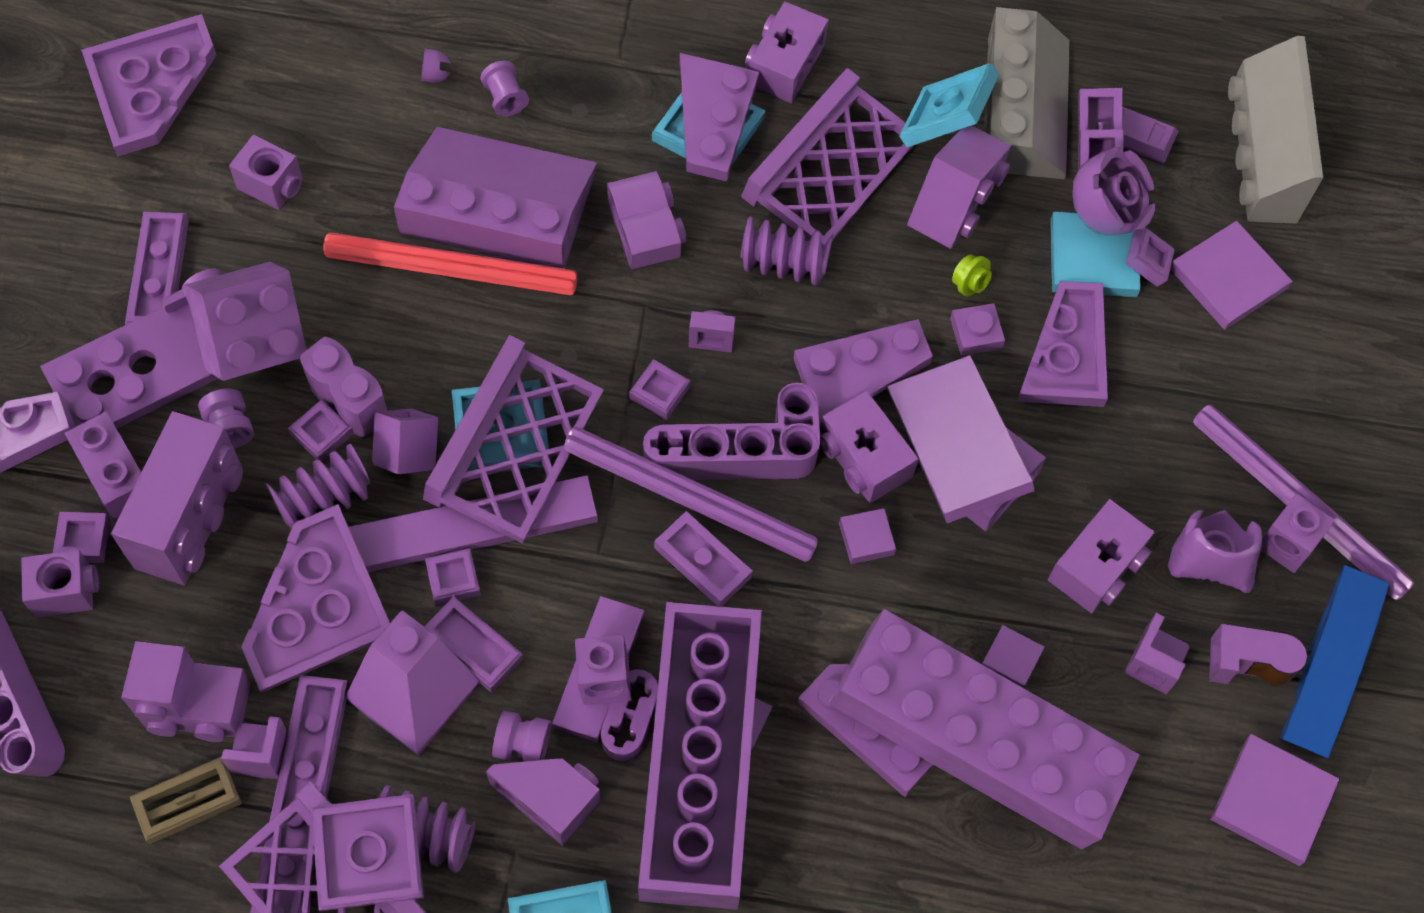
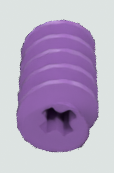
M749 216L740 256L743 259L744 270L751 272L758 261L761 274L767 276L772 267L776 265L778 278L784 279L792 268L796 282L800 283L806 273L810 272L812 285L818 286L826 273L833 233L826 244H822L820 231L815 230L809 241H806L803 227H798L791 238L788 237L786 224L781 223L776 233L772 234L769 220H764L757 231L754 230L753 218Z
M351 443L346 446L347 460H344L334 451L329 454L330 468L317 459L312 462L313 476L309 475L302 467L296 469L297 484H293L285 475L279 477L280 492L278 493L266 483L285 524L291 529L295 522L300 521V517L304 516L307 518L317 513L318 508L326 510L333 507V501L338 500L346 509L350 508V493L355 492L363 501L368 499L367 485L370 484V480Z
M386 785L377 798L392 797V786ZM405 790L402 795H408L410 791ZM423 796L416 806L420 860L429 852L430 863L438 867L448 857L449 869L452 872H458L468 855L475 833L476 822L474 821L471 825L466 823V808L464 807L459 809L453 819L448 818L447 802L442 801L434 813H430L429 797Z

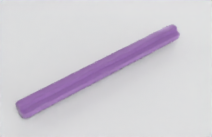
M1208 404L1196 415L1193 421L1194 425L1284 504L1288 505L1297 493L1333 518L1335 522L1323 538L1362 572L1388 582L1387 594L1390 597L1399 600L1412 588L1414 581L1218 409Z
M573 427L565 440L564 449L567 452L804 562L811 559L817 547L818 539L815 536L582 428Z

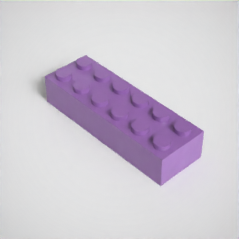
M666 602L638 884L639 901L738 910L762 610Z
M883 609L870 625L829 702V705L1081 850L1102 839L1139 757L1138 753L886 609Z

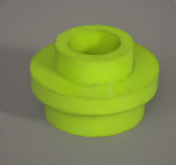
M970 254L959 262L954 270L952 282L958 286V291L962 295L968 297L974 293L982 292L987 287L992 276L990 261L984 256L975 257Z

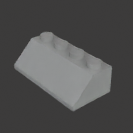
M996 7L988 37L987 64L993 63L999 76L985 105L984 132L1012 146L1005 162L1010 164L1007 174L1065 179L1070 40L1037 11Z
M1295 36L1244 59L1237 75L1232 76L1229 81L1228 98L1230 101H1234L1235 112L1232 118L1233 135H1238L1239 141L1236 151L1237 170H1242L1243 177L1239 199L1241 205H1246L1247 222L1298 223L1323 179L1305 36Z

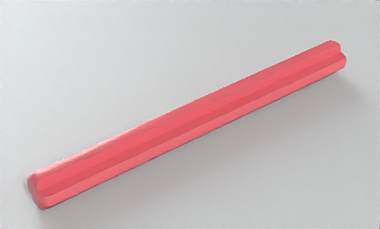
M332 232L326 235L323 245V251L327 258L565 295L574 294L578 280L577 272L571 269Z

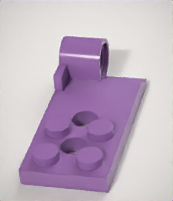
M212 268L196 273L183 284L181 290L161 299L164 307L40 366L53 392H59L66 399L75 427L107 411L117 429L219 379L205 370L185 284L222 275L223 273L220 269ZM139 358H154L156 365L151 372L141 375L132 371L133 364ZM98 378H113L115 384L110 392L103 395L91 392L92 384Z

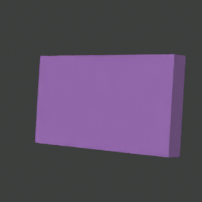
M970 355L887 386L891 400L912 447L919 458L921 467L946 523L1034 491L1033 481Z

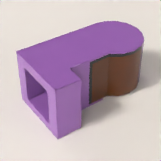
M1221 624L1211 637L1209 682L1228 684L1238 673L1260 676L1268 683L1283 685L1289 682L1305 665L1307 659L1306 649L1300 640L1288 634Z

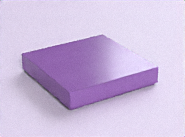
M1238 221L1233 222L1173 260L1170 268L1224 330L1286 291L1293 282Z
M1250 734L1243 744L1210 820L1301 866L1305 863L1339 778Z
M413 794L311 807L319 911L424 898L415 796Z

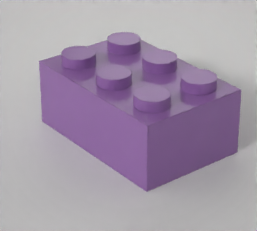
M172 411L111 532V535L133 569L185 586L191 572L196 573L201 567L205 555L204 545L210 533L216 532L220 527L224 516L223 505L229 493L237 490L243 476L242 465L225 428Z

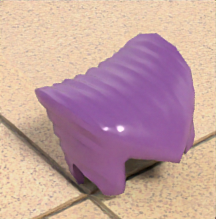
M1204 510L1194 512L1172 547L1168 562L1171 576L1177 578L1191 577L1202 580L1209 579L1211 582L1218 581L1220 584L1232 586L1244 593H1250L1255 584L1256 567L1262 545L1260 525L1252 521L1247 531H1244L1226 510L1204 517L1200 521L1199 519Z

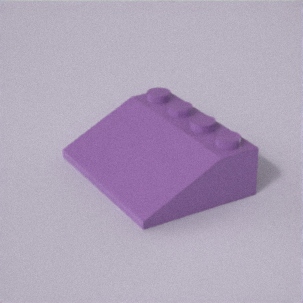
M436 127L408 169L396 199L394 210L399 233L514 261L565 269L596 173L597 162Z

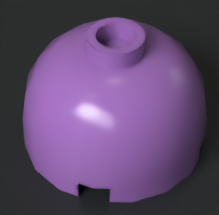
M1121 147L1105 150L1083 163L1073 180L1072 197L1078 216L1088 228L1103 235H1122L1141 230L1150 223L1155 212V203L1149 205L1148 191L1154 190V184L1146 165L1136 153L1131 150L1122 152L1119 150Z

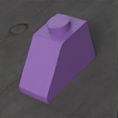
M563 758L493 764L486 771L490 786L562 846L601 802L600 789L596 787L599 781L595 775L579 763L573 768Z

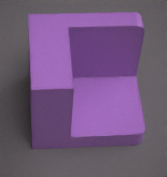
M412 408L376 411L374 415L373 464L396 474L433 470L436 466L438 417Z
M1155 613L1146 626L1124 673L1167 695L1178 681L1185 667L1183 661L1189 650V645L1159 630L1165 617Z
M270 716L267 726L238 723L233 749H224L221 760L232 775L278 779L288 730L280 717Z

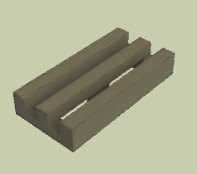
M222 757L130 796L145 841L149 845L243 804L236 790L233 777L221 760ZM217 774L220 776L221 780L182 795L153 810L146 811L145 806ZM224 791L226 792V794L223 796H220L214 800L204 803L171 819H168L155 826H152V823L168 817L174 813H177L183 809H186L192 805L202 802Z

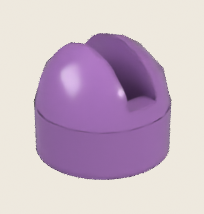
M424 49L422 82L440 83L448 78L450 72L440 70V64L451 65L449 57L444 52Z

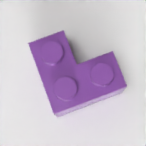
M974 126L961 129L934 157L907 226L950 249L962 236L968 239L980 219V216L975 214L978 204L983 205L986 202L993 187H999L1009 171L1010 164L1005 162L1012 146Z
M135 641L121 698L149 733L171 737L176 735V731L194 733L196 738L204 741L222 742L224 736L235 738L238 723H243L251 682L243 668L194 663L185 647Z

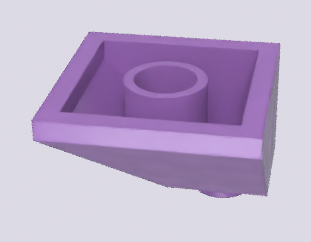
M402 610L369 647L345 699L419 756L480 685V681L436 635Z

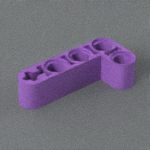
M796 382L783 387L778 395L775 423L671 424L655 426L648 430L644 436L643 457L692 480L798 479L806 477L816 467L820 445L817 395L811 387L803 383ZM800 407L805 413L799 415L792 414L787 408ZM798 446L806 449L808 453L805 455H795L788 449ZM708 447L715 449L718 454L708 457L703 456L698 451ZM749 447H756L762 450L763 453L758 456H751L743 450ZM683 449H688V456H683ZM666 450L668 455H659V451Z

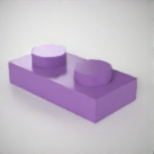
M687 511L654 541V549L718 607H722L752 578L753 571Z

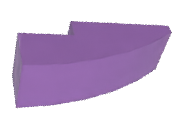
M1122 88L1080 89L1078 91V170L1083 163L1105 150L1121 147L1119 150L1123 152Z

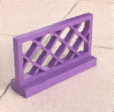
M848 68L748 178L741 195L753 207L759 202L795 231L798 227H803L804 238L808 241L816 230L810 226L808 214L829 213L831 229L825 236L820 233L822 244H826L832 233L833 240L913 148V146L906 147L904 143L901 147H883L881 131H895L900 135L906 122L857 85L860 77ZM855 101L869 111L871 122H851L849 108ZM842 117L843 123H837ZM873 131L875 148L855 149L853 132ZM845 132L847 149L827 150L825 135L827 133ZM818 144L819 150H813ZM885 157H891V159L886 163ZM857 158H877L879 173L877 175H860ZM828 159H849L852 176H831ZM803 160H821L823 177L802 178L800 164ZM794 172L795 178H788ZM853 185L855 201L853 203H835L833 186ZM861 185H867V187L862 191ZM825 186L827 204L807 205L804 187ZM779 188H796L799 205L785 206L773 197V194ZM837 213H843V215L838 219Z
M509 335L425 484L423 500L437 507L444 504L523 544L571 454L564 449V445L546 450L539 429L562 424L567 438L571 431L569 421L576 419L578 420L574 427L584 429L604 389L524 350L525 342ZM526 366L544 374L548 387L525 393L520 377ZM516 388L518 395L510 397L513 389ZM574 389L589 397L584 408L566 413L559 393ZM551 395L558 415L535 421L529 401ZM522 404L528 423L505 429L500 416L502 409ZM495 424L498 432L489 434ZM531 432L538 452L515 458L508 438ZM501 440L508 461L484 467L479 453L482 445ZM558 456L552 467L549 458ZM473 461H475L477 469L468 472ZM542 461L547 475L545 482L525 488L518 467ZM511 469L518 490L494 496L488 475ZM481 478L487 499L470 503L455 494L461 483ZM538 493L533 504L531 505L529 496ZM521 498L527 513L522 525L518 527L502 519L498 508L499 504ZM491 507L492 513L484 510V508Z
M311 781L295 794L297 798L219 866L258 913H274L276 890L303 891L302 913H310L311 893L317 892V885H312L315 854L311 807L332 804ZM299 814L310 827L308 849L280 848L282 827ZM273 836L272 847H261ZM253 853L271 854L269 884L248 883L237 870V867ZM279 854L307 855L304 885L277 884ZM255 890H268L267 904ZM415 899L375 904L374 913H381V911L384 913H427ZM346 908L338 909V913H346Z

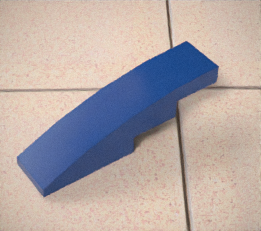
M1343 565L1308 651H1311L1294 692L1297 696L1280 739L1329 758L1362 671L1388 590V582Z

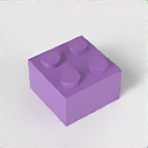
M266 262L185 284L205 370L220 380L225 381L299 359L300 355L306 351L289 270L272 262Z

